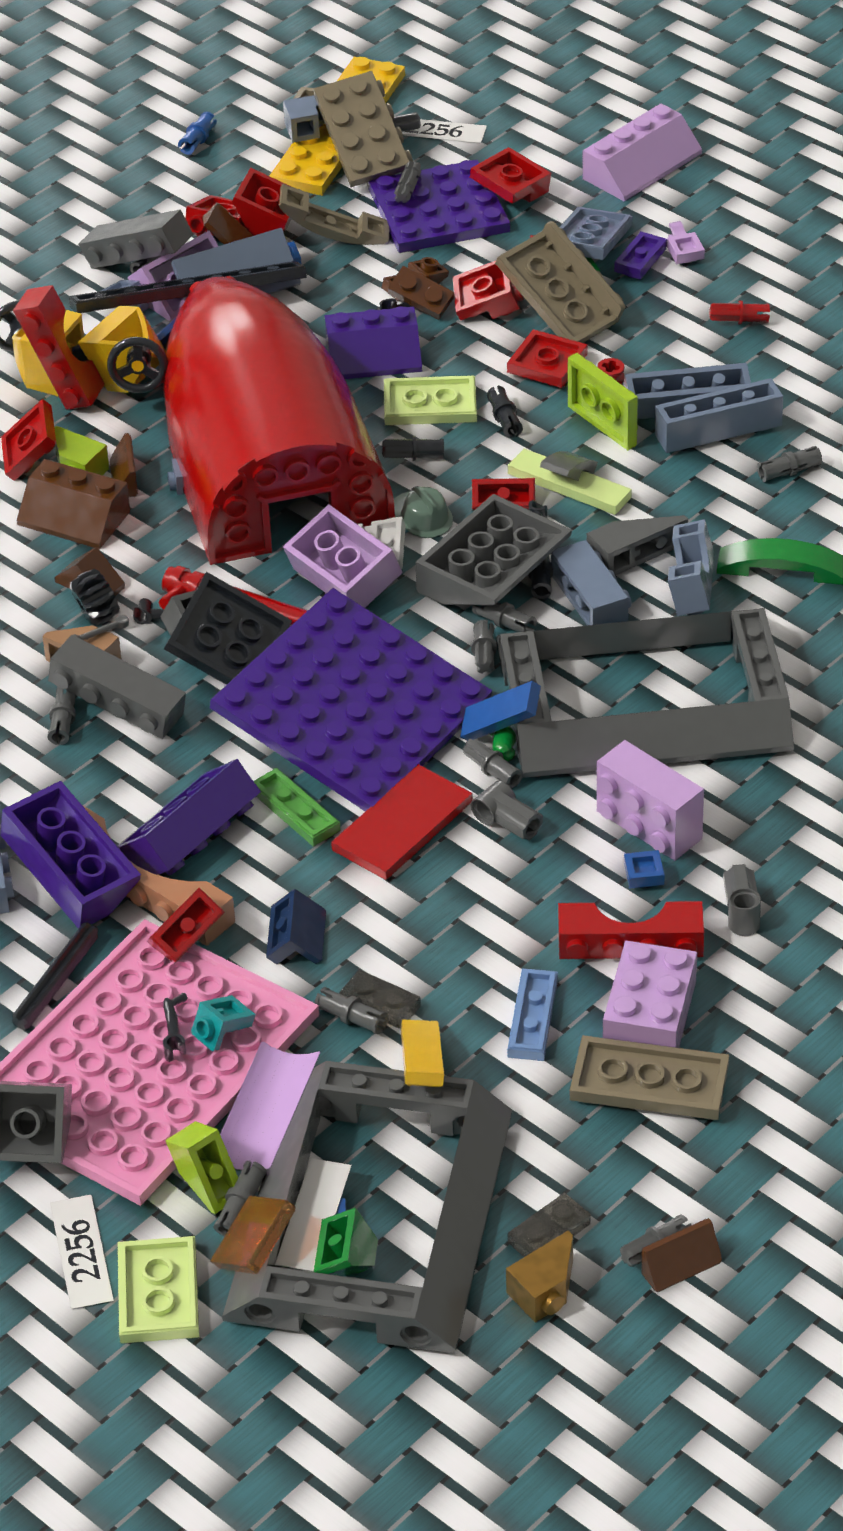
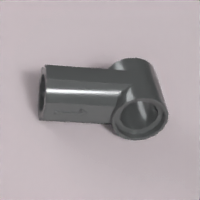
M502 781L493 783L473 799L470 804L474 816L481 823L491 825L496 822L522 839L531 840L537 835L538 829L543 823V815L517 800L514 791Z
M745 864L732 865L728 871L723 873L728 906V927L734 934L740 936L752 935L760 929L761 897L757 892L754 870L747 868Z

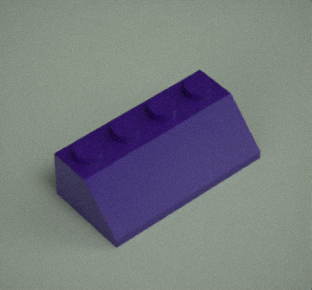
M235 759L202 774L117 847L136 866L156 875L164 872L168 876L172 875L185 865V862L182 860L189 853L193 856L208 845L205 839L211 834L217 836L231 825L229 819L232 816L236 815L239 817L254 806L251 800L261 791L239 760Z
M62 781L54 783L2 809L0 836L77 928L85 922L93 924L109 916L141 879L139 871Z

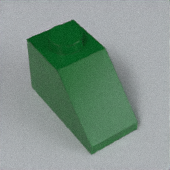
M357 1208L322 1219L313 1272L347 1276L363 1272L375 1266L378 1239Z

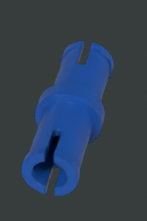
M203 112L196 122H192L187 127L186 134L178 142V148L182 147L180 149L182 153L192 154L199 144L207 140L210 130L217 124L216 119H213L210 123L214 117L211 112Z

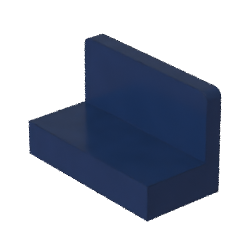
M293 889L271 906L266 958L277 965L297 951L313 963H319L323 956L326 910L296 889Z

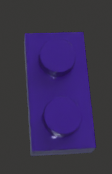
M640 231L614 262V272L641 280L667 249V239Z

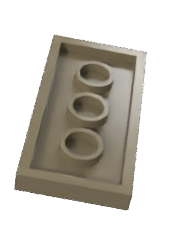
M582 1035L570 1086V1100L719 1120L729 1067V1054Z

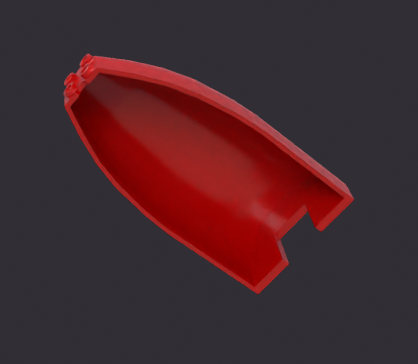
M212 277L192 284L190 293L178 312L168 339L166 351L168 365L164 380V394L173 459L176 458L182 473L183 491L209 564L213 565L272 553L268 503L328 492L329 505L357 525L362 523L363 527L371 526L372 521L395 518L394 497L390 483L352 393L335 361L309 326L277 298L250 284L237 281L234 277Z

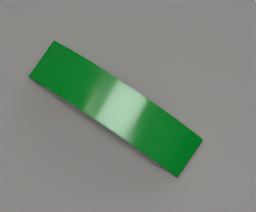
M760 538L739 541L720 548L716 574L749 576L750 567L814 572V582L843 585V555L820 545L792 539Z

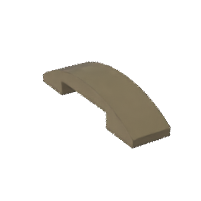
M282 184L280 187L279 207L287 216L304 228L326 238L345 243L360 245L387 244L389 240V225L386 219L366 212H362L359 219L309 203L308 192Z

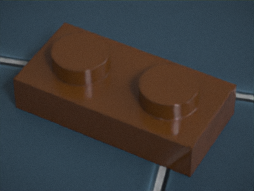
M402 266L388 287L389 295L408 303L412 307L414 306V308L437 320H440L454 299L453 291L405 266Z

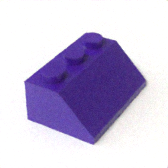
M414 306L324 315L327 351L335 361L344 379L422 372L419 332Z

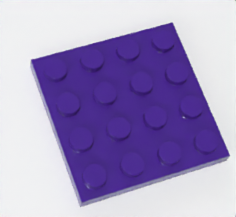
M464 160L456 164L438 165L421 170L420 177L407 203L402 201L396 202L394 199L396 196L394 191L402 174L380 176L378 179L368 181V190L381 217L387 220L389 234L398 253L510 232V221L496 194L470 178L471 168L479 164L478 160Z

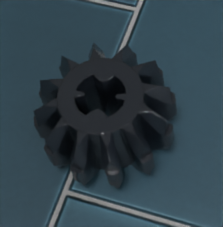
M95 568L88 572L85 571L70 582L72 595L90 624L94 626L101 623L104 624L119 613L120 606L118 605V600L100 571Z

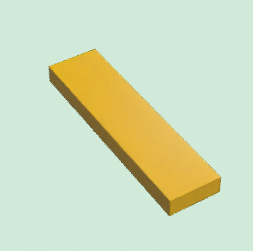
M402 1019L401 1039L405 1084L408 1086H443L444 1069L438 1021Z

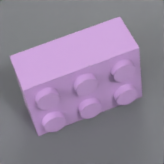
M329 504L283 546L295 571L325 593L335 588L364 608L403 573L391 548Z
M626 740L597 761V812L604 818L610 819L624 828L629 834L640 838L655 850H659L660 853L665 854L674 861L702 840L704 788Z
M625 940L603 1018V1038L679 1048L696 984L697 952Z

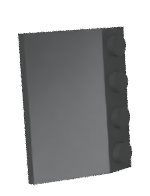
M493 494L416 561L417 592L441 604L495 605L572 535V530Z

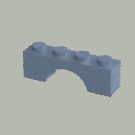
M705 519L675 525L673 528L672 541L677 565L669 567L668 584L677 616L699 615L705 610H710L714 550Z

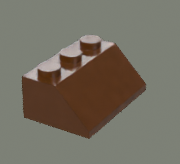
M44 459L28 478L16 520L17 525L101 549L130 513L127 482Z

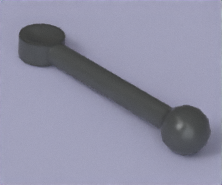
M120 615L112 623L79 636L73 635L82 640H87L117 627H128L129 618L125 615Z

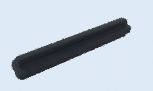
M88 922L81 924L13 1013L12 1023L23 1030L31 1027L97 940L98 928L96 926H92Z

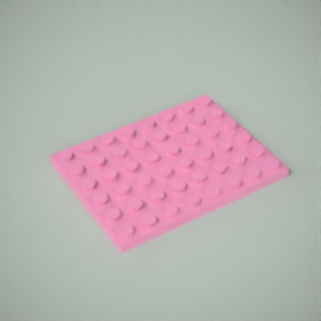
M145 919L0 1062V1081L72 1084L71 1123L63 1163L61 1164L140 1206L176 1169L165 1140L195 1121L214 1128L232 1109L261 1042H265L271 1047L285 1052L319 1016V1005L196 944L176 963L172 962L147 942L159 926ZM181 993H186L187 1001L174 1006L179 1022V1032L185 1039L186 1054L179 1050H173L174 1060L169 1062L164 1057L163 1040L168 1035L163 1001L165 998L171 1000ZM233 995L256 1014L253 1025L249 1028L226 1032L220 1049L211 1051L191 1033L199 1004L202 1001Z

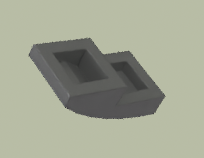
M559 451L542 460L540 467L579 481L582 470L594 474L598 462L568 451Z

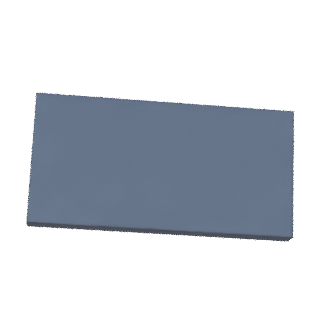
M577 207L562 223L560 228L565 231L569 240L577 249L583 252L585 257L603 260L631 228L633 216Z
M278 228L174 259L171 264L176 278L182 279L291 262L293 258L283 230ZM296 279L254 287L272 294L301 284V280Z

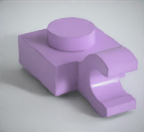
M681 221L669 223L672 234L668 235L667 248L676 265L704 259L705 249L696 233H686Z

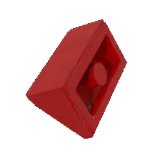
M535 478L472 479V511L477 509L493 494L529 510V502L535 501Z
M198 888L152 934L147 942L169 960L176 963L225 912L202 889Z

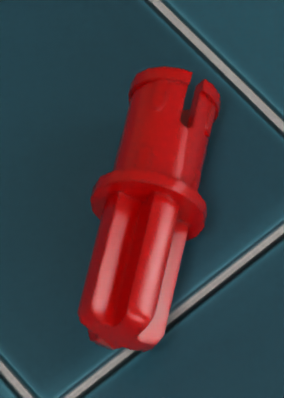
M739 300L738 303H712L709 309V317L712 321H737L738 325H741L742 322L769 323L770 315L757 314V312H770L769 303L744 304L742 300Z

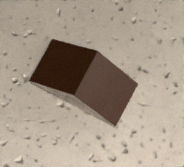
M97 547L75 559L54 577L56 583L70 589V582L81 573L95 568L104 575L115 596L125 588V582Z

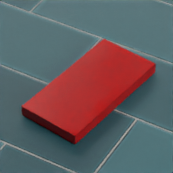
M418 764L373 807L371 806L331 842L332 851L387 880L471 804L473 793Z

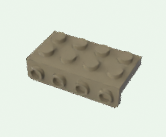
M373 71L313 88L314 97L350 187L368 183V181L378 179L380 176L403 173L406 164L409 161L413 162L410 151L403 148L404 138L400 127H395L392 121L394 120L392 106L384 101L385 91L381 80L376 81Z
M554 221L546 223L542 232L498 256L495 262L559 337L584 343L618 323L625 310V304L621 296L612 290L602 274L594 269L585 258L583 252L575 247L565 231L558 227Z

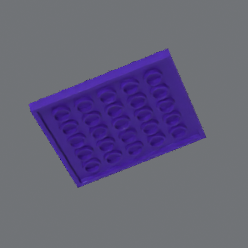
M332 588L211 699L210 709L363 811H366L371 806L373 807L418 764L423 766L462 728L466 707L490 698L492 690L335 588Z

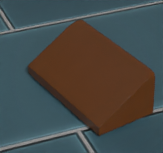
M216 203L203 216L204 226L223 244L253 236L219 203Z
M125 433L110 458L111 478L127 482L129 497H136L138 489L132 438L129 433Z
M709 1218L704 1219L642 1248L641 1273L654 1291L660 1292L722 1262L712 1221Z

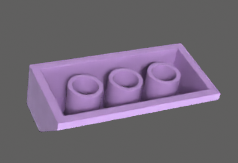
M659 104L584 149L583 179L618 199L626 201L702 154V148L682 114L668 106Z

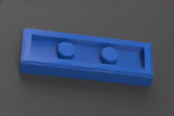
M530 681L466 707L460 737L466 741L469 739L474 740L535 716L541 685Z

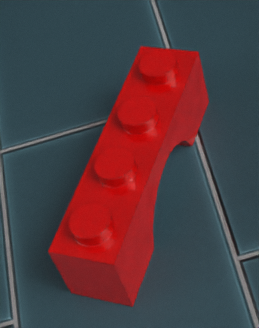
M49 285L27 289L13 309V312L66 410L91 406L105 383L93 360L80 361L71 353L64 334L66 309L54 286Z
M702 901L666 902L657 915L636 923H625L610 919L601 913L595 903H558L559 959L620 958L625 940L696 951L697 957H703L704 921Z

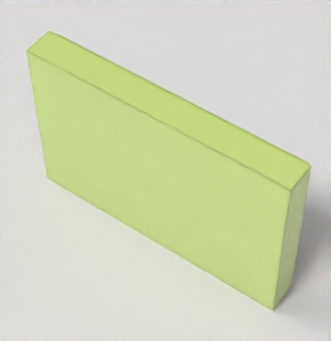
M475 376L384 379L385 425L477 422Z
M195 1236L118 1242L120 1344L199 1337Z

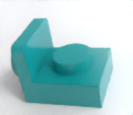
M233 995L202 1001L199 1004L191 1033L211 1051H216L220 1049L226 1032L252 1027L256 1014Z

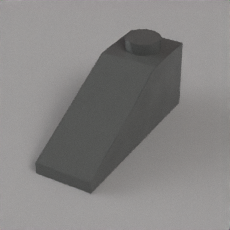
M682 515L613 521L588 532L587 542L594 551L597 550L600 553L606 568L612 570L617 575L674 550L672 541L673 528L675 525L688 523V518Z

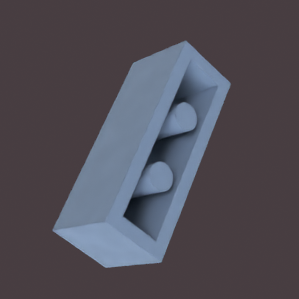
M587 540L558 548L551 553V563L554 571L552 577L586 625L628 622V608L631 607L630 595L626 589L620 587L614 572L606 568L600 553L597 550L594 551Z

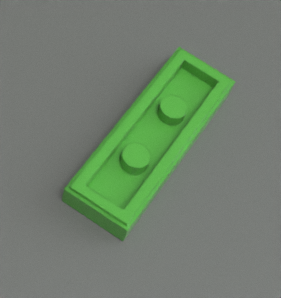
M278 768L254 780V783L261 791L256 797L313 847L341 831L340 822Z

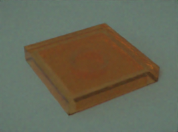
M249 1196L210 1262L219 1269L257 1274L294 1214L296 1207L284 1199Z

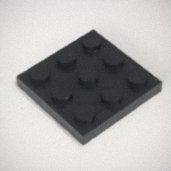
M206 571L164 650L227 685L289 628L292 620Z

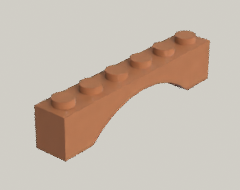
M83 806L109 836L105 819ZM133 864L141 874V879L126 896L137 906H143L156 914L161 921L165 922L200 888L225 913L197 941L207 946L235 923L233 897L207 881L169 879L150 873Z

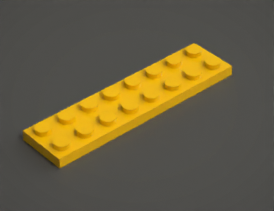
M353 57L337 81L373 71L376 81L381 80L385 91L383 98L385 103H387L405 76V66L392 62L370 60L366 57ZM326 124L319 127L320 138L292 143L269 176L291 187L322 196L342 168Z

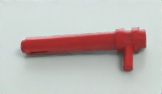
M183 566L168 567L163 575L161 585L162 590L166 591L167 594L159 600V606L165 609L171 597L196 590L205 573L198 571L191 573L189 568ZM235 587L292 620L290 626L308 611Z

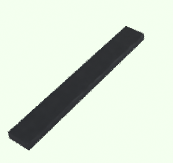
M297 261L72 295L69 297L70 308L77 313L117 308L118 306H130L188 297L192 284L212 277L231 276L237 281L252 286L307 278L306 267Z

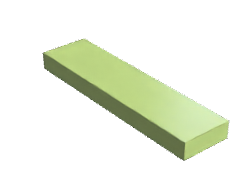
M525 448L508 464V474L517 478H535V484L614 515L632 498V489L583 470L579 481L541 468L540 464L546 456Z

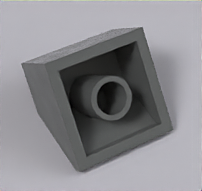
M0 1081V1161L63 1163L71 1123L72 1084Z

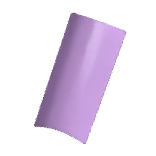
M261 1042L220 1134L235 1169L242 1170L245 1161H251L252 1164L257 1162L265 1169L271 1167L320 1051L310 1054H292Z

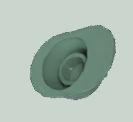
M415 486L411 491L402 493L394 498L395 517L402 516L406 525L405 528L415 536L421 538L439 537L448 532L453 525V515L447 507L443 495L434 488Z

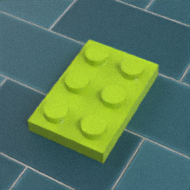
M575 353L568 357V407L627 451L637 446L638 396L580 354Z

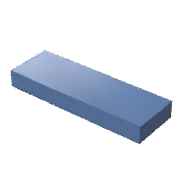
M522 968L508 1042L507 1058L544 1061L558 983L557 971Z

